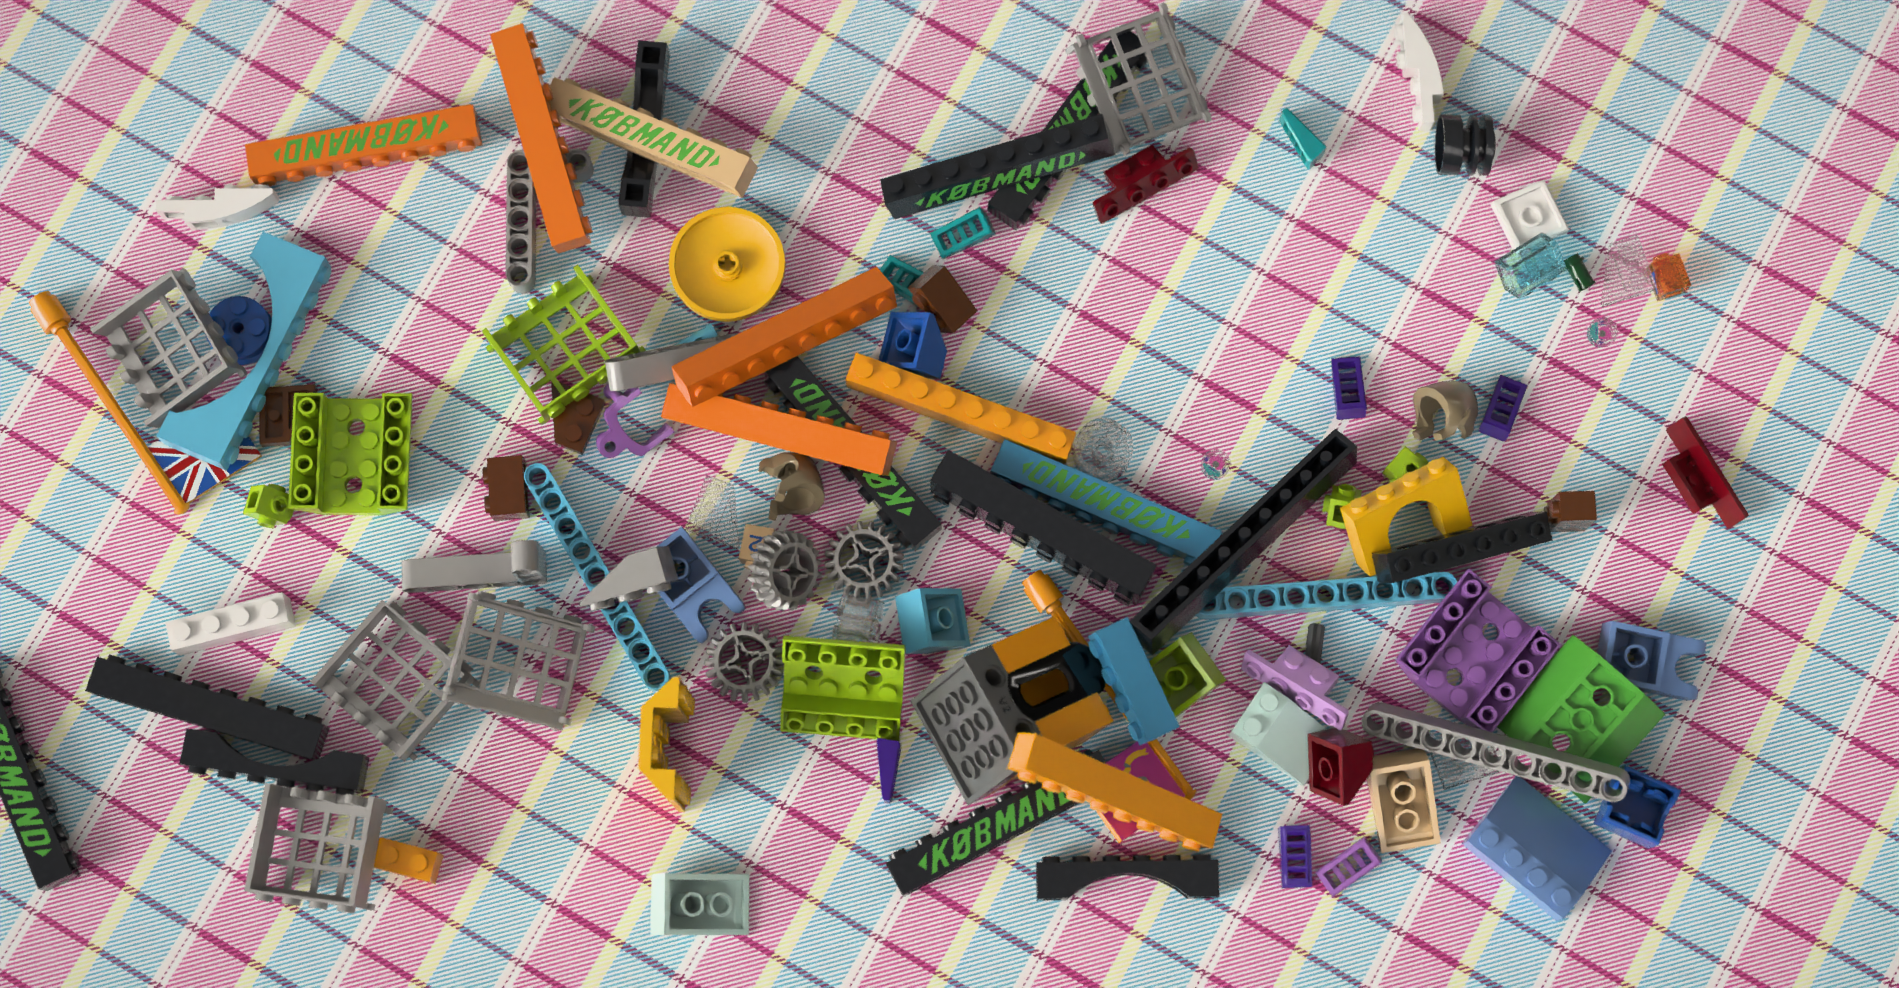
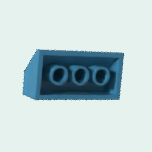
M1128 617L1088 636L1090 651L1095 658L1099 659L1103 667L1102 676L1109 686L1111 685L1116 695L1115 703L1119 711L1125 714L1129 722L1128 730L1131 737L1138 741L1139 745H1142L1179 728L1178 721Z

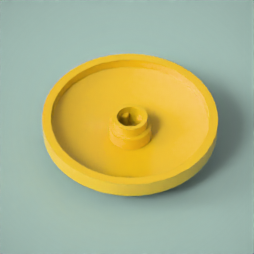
M718 207L696 215L680 229L670 249L669 273L677 295L693 312L715 321H739L759 313L775 298L784 280L785 255L777 233L762 217L742 208Z

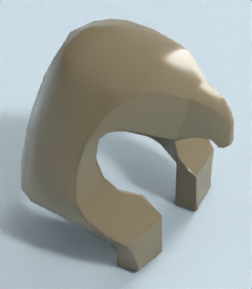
M1454 380L1442 381L1420 387L1414 393L1413 403L1417 428L1412 434L1415 439L1423 440L1433 434V414L1441 408L1445 412V428L1433 434L1435 441L1444 440L1452 436L1457 428L1461 431V438L1463 439L1472 434L1474 423L1478 416V403L1475 392L1469 384Z
M783 452L773 457L765 458L759 463V472L764 471L770 476L782 480L775 489V499L771 500L768 519L776 521L778 515L786 514L807 515L819 510L824 504L825 493L822 479L815 462L809 456L795 452Z

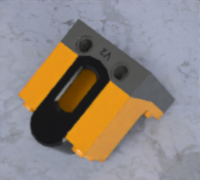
M1055 616L964 656L911 700L915 711L967 805L995 793L1018 776L1019 773L1008 769L1018 733L1038 734L1072 749L1086 742L1114 722L1109 709L1099 696L1106 686L1102 676L1103 667L1099 659L1093 656L1087 645L1078 642L1069 643L1063 628L1059 625Z

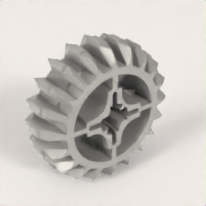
M858 521V530L853 531L852 526L847 524V535H844L840 530L836 532L840 542L832 539L829 541V545L835 551H825V556L833 560L825 562L824 565L826 569H835L829 572L827 576L829 580L839 578L834 583L836 590L845 585L843 590L844 596L847 597L854 590V599L859 600L861 592H865L866 600L870 601L872 598L871 591H876L877 596L880 598L883 596L882 586L888 591L893 589L888 581L889 579L899 582L900 577L893 571H903L904 566L896 563V561L903 560L904 554L900 552L894 553L901 548L900 542L890 544L895 535L893 532H890L884 537L885 526L881 525L876 532L874 531V522L870 521L868 529H863L862 521ZM859 539L874 540L883 547L880 549L878 547L867 549ZM851 543L855 552L854 556L846 561L847 564L840 567L841 554ZM858 549H860L862 555H866V559L868 556L871 557L869 559V570L871 573L868 572L867 567H863L862 564L858 565L860 562ZM888 555V567L884 574L877 578L874 566L883 557ZM862 573L866 576L869 583L855 582L845 574Z
M790 530L776 531L772 535L764 536V543L756 544L758 552L750 554L754 559L753 564L747 566L752 570V574L747 579L754 582L750 590L757 593L756 599L764 602V605L769 608L784 611L787 609H797L798 605L806 604V597H814L812 588L819 587L816 579L823 575L818 571V566L823 562L816 559L820 551L813 548L814 542L806 539V536L803 534L794 533V531ZM781 569H789V571L780 572Z
M746 622L741 624L742 631H737L735 624H731V634L727 635L723 629L719 631L723 638L721 642L714 637L711 639L713 645L717 647L716 650L712 648L706 649V653L714 657V659L704 660L705 666L714 667L706 672V676L708 678L717 676L711 683L712 687L717 688L723 684L719 693L721 696H725L731 690V701H736L738 693L742 694L743 703L748 702V693H752L755 701H758L760 697L757 691L762 689L765 695H769L770 691L766 685L770 683L774 687L778 686V682L773 678V675L783 676L784 674L783 670L776 668V666L784 665L782 658L775 657L782 653L783 648H772L778 642V639L774 636L766 640L770 633L767 628L758 634L759 625L756 623L753 624L751 631H748ZM742 640L756 641L766 650L759 652V650L754 652L745 649ZM734 643V657L726 661V664L721 665L724 651ZM740 649H742L744 656H747V659L750 657L753 659L748 662L750 675L747 674L742 665L740 667L737 666V664L741 663ZM769 659L766 673L756 682L754 676L755 668L762 664L764 660ZM729 672L730 674L741 673L744 675L747 685L734 684L727 680L723 674Z

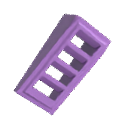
M1364 836L1315 873L1332 897H1334L1381 864L1383 860ZM1362 848L1371 862L1366 864L1357 852L1358 849ZM1348 856H1353L1361 867L1360 870H1355L1347 859ZM1342 862L1351 875L1349 878L1344 876L1337 866L1338 863ZM1332 869L1341 881L1338 886H1336L1327 873L1328 870Z

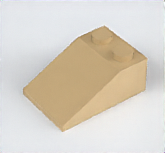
M1416 748L1375 755L1373 757V771L1368 776L1367 783L1381 853L1441 844L1430 760L1425 750Z

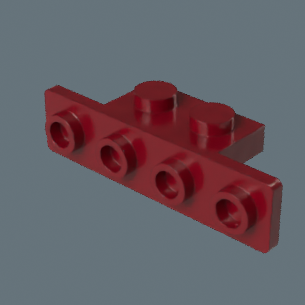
M1152 144L1104 171L1106 181L1114 190L1093 201L1092 204L1098 221L1101 224L1107 222L1197 171L1199 166L1194 150L1188 147L1166 160Z
M1685 416L1668 427L1666 432L1680 454L1668 459L1662 465L1691 512L1695 514L1713 505L1727 528H1731L1749 516L1748 512L1688 417Z

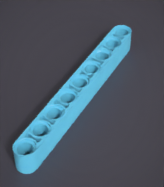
M541 463L531 464L524 472L525 483L591 592L598 585L590 582L592 574L601 571L605 573L606 577L610 572L549 469ZM536 474H546V479L542 484H532V479ZM554 497L560 498L561 503L557 509H547L548 500ZM565 523H575V530L571 534L565 535L561 533V528ZM581 547L590 548L589 556L583 560L577 559V550ZM624 601L620 602L615 609H602L604 617L643 683L651 692L656 693L671 679V675L630 605ZM626 621L633 622L635 628L632 633L628 635L620 633L621 624ZM641 646H646L650 649L648 657L644 660L635 659L634 656L636 649ZM653 672H663L665 678L661 684H650L649 678Z
M1433 572L1395 583H1379L1376 576L1225 587L1212 599L1214 609L1211 611H1204L1202 609L1196 616L1200 619L1210 620L1440 603L1447 594H1441L1437 591L1436 581L1446 582L1450 591L1456 584L1457 579L1449 572ZM1406 584H1416L1419 587L1420 594L1418 596L1410 595L1406 590ZM1378 585L1388 587L1390 597H1380L1377 594L1376 587ZM1347 588H1357L1361 593V599H1350L1347 595ZM1326 589L1330 592L1332 600L1327 603L1320 601L1317 591ZM1291 591L1298 592L1302 596V603L1298 605L1292 604L1288 600V593ZM1263 593L1270 595L1273 605L1269 607L1262 606L1258 601V595ZM1234 595L1239 596L1243 600V607L1240 609L1232 608L1229 605L1228 598Z

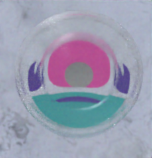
M1605 317L1595 319L1587 329L1589 342L1598 348L1610 346L1618 335L1616 324Z
M1219 449L1209 450L1201 460L1203 474L1213 480L1225 477L1231 466L1229 456Z

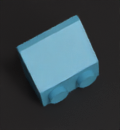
M918 588L895 596L902 644L905 645L906 649L905 654H929L971 646L961 589Z

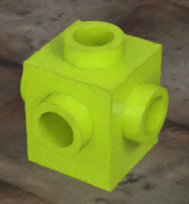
M1405 446L1386 466L1382 474L1391 483L1401 478L1405 473L1413 472L1429 462L1423 455L1417 452L1414 454Z
M269 484L268 486H251L243 514L257 519V524L260 526L274 529L275 525L287 524L294 510L288 509L289 494L285 493L286 488L276 484Z
M1349 484L1333 485L1331 495L1325 494L1322 512L1328 513L1326 525L1346 529L1340 508L1349 504L1353 499L1361 498L1362 490L1356 489V487Z

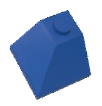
M891 312L879 361L928 379H940L947 349L934 314L930 312Z

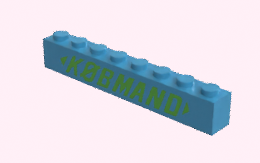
M1004 439L990 471L991 474L1036 499L1039 497L1048 501L1047 505L1058 511L1063 512L1064 509L1074 512L1075 517L1081 521L1091 523L1093 520L1103 524L1102 529L1116 535L1119 532L1130 536L1129 540L1141 546H1145L1146 543L1157 547L1156 551L1166 557L1172 558L1173 555L1183 558V563L1188 566L1213 544L1222 533L1219 529Z

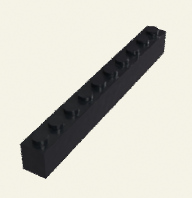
M1334 429L1130 620L1141 646L1153 656L1357 463V445L1337 429Z

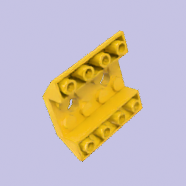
M672 677L641 706L638 769L678 812H685V805H690L691 787H688L686 781L675 769H668L669 760L668 756L664 753V745H669L670 727H667V723H689V715L694 716L695 698H692L690 690L687 689V685H684L680 677Z

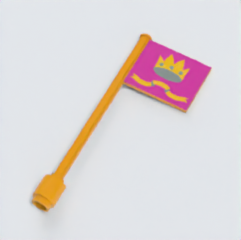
M1041 569L1036 571L1022 582L1025 587V594L1040 614L1046 611L1048 615L1055 616L1069 641L1115 703L1116 695L1112 686H1109L1102 676L1103 667L1099 659L1093 656L1089 644L1061 607L1063 604L1060 600L1064 597L1048 574H1044ZM1157 738L1142 745H1139L1137 741L1105 763L1189 800L1196 795V789L1193 790ZM1097 811L1119 843L1139 830L1136 828L1137 823L1132 820L1131 823L1119 821L1113 818V812L1102 813Z

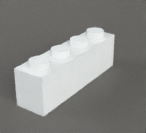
M284 593L165 622L171 651L180 656L296 627L291 600Z

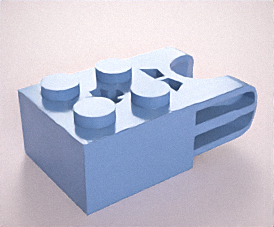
M680 527L656 547L669 546L674 564H685V569H683L685 572L682 576L677 574L679 581L670 583L672 589L659 592L658 594L695 640L702 644L708 639L709 635L701 620V610L706 603L713 600L722 601L732 612L739 614L746 608L739 596L683 527Z
M1609 621L1602 623L1597 653L1642 692L1688 701L1697 699L1698 689L1697 686L1685 683L1677 676L1675 671L1676 662L1682 655L1695 656L1705 653L1707 644L1702 640L1674 635L1669 632ZM1630 651V655L1634 656V662H1629L1627 654Z

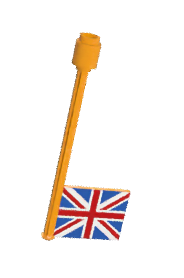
M43 291L29 301L30 311L46 334L58 335L175 508V514H184L190 508L191 502L262 457L249 436L243 438L239 446L238 458L233 464H230L227 471L164 445L160 440L147 447L68 330L71 317L56 295H51L49 291Z

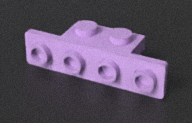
M1290 645L1274 663L1269 662L1249 649L1246 651L1241 669L1249 677L1257 679L1262 683H1267L1296 703L1301 709L1307 710L1319 717L1325 724L1333 726L1338 730L1343 729L1348 717V709L1326 697L1337 684L1338 674Z

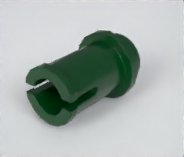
M1577 253L1563 261L1565 265L1563 269L1564 271L1568 270L1578 291L1581 292L1596 282L1592 279L1583 263L1584 257H1580Z

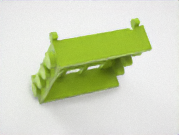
M578 264L573 267L577 275L564 285L561 281L552 284L551 289L553 293L540 302L536 297L530 299L527 302L529 309L515 318L512 314L507 315L503 319L505 326L492 335L487 328L482 330L485 338L490 343L485 348L489 353L495 351L542 415L537 419L541 425L547 423L550 417L555 418L565 410V406L572 401H579L586 397L590 392L589 389L598 383L604 384L608 381L605 364L588 375L579 363L581 359L596 349L604 360L611 359L601 345L617 334L621 335L629 348L616 357L646 351L643 346L638 348L630 334L593 286L594 279L592 276H586ZM588 291L599 307L581 319L570 303ZM566 307L576 323L558 334L548 318ZM604 312L615 328L597 340L586 324ZM543 323L554 338L536 350L525 334ZM581 328L592 344L574 356L563 340ZM520 338L531 354L516 365H513L503 350ZM559 344L569 360L551 371L541 358V355ZM536 360L546 373V376L529 387L518 371ZM574 365L584 379L565 391L556 377ZM551 381L561 395L543 407L534 392Z

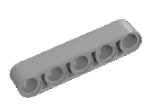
M739 333L605 360L609 389L610 391H621L675 380L671 366Z

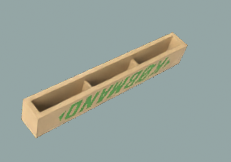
M554 77L550 84L554 100L550 101L552 110H557L562 124L743 198L758 169L751 159L752 155L741 148H736L735 151L731 150L719 139L711 138V140L702 138L703 135L692 128H687L686 131L680 129L670 119L662 118V120L653 118L654 115L643 108H638L637 111L631 109L629 104L618 98H614L613 101L605 98L602 92L594 88H590L589 91L582 89L579 83L569 78L563 81Z

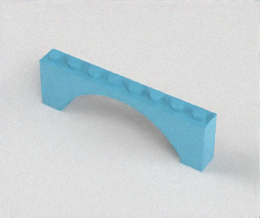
M262 232L250 255L256 266L264 272L272 300L271 330L262 356L247 377L222 397L191 410L178 413L170 410L156 435L164 445L226 471L230 464L237 460L239 446L243 438L249 436L256 413L260 412L265 405L266 396L264 394L267 388L274 386L279 377L278 370L283 360L286 361L289 358L296 335H300L305 327V317L309 310L314 309L316 306L318 292L322 284L325 285L331 276V265L324 256L266 232Z

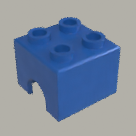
M1624 765L1620 768L1624 769L1630 777V785L1625 797L1617 802L1603 800L1593 824L1647 849L1659 846L1665 832L1663 829L1665 819L1671 808L1676 805L1681 790ZM1611 779L1609 786L1612 789L1618 790L1622 788V784L1618 780Z

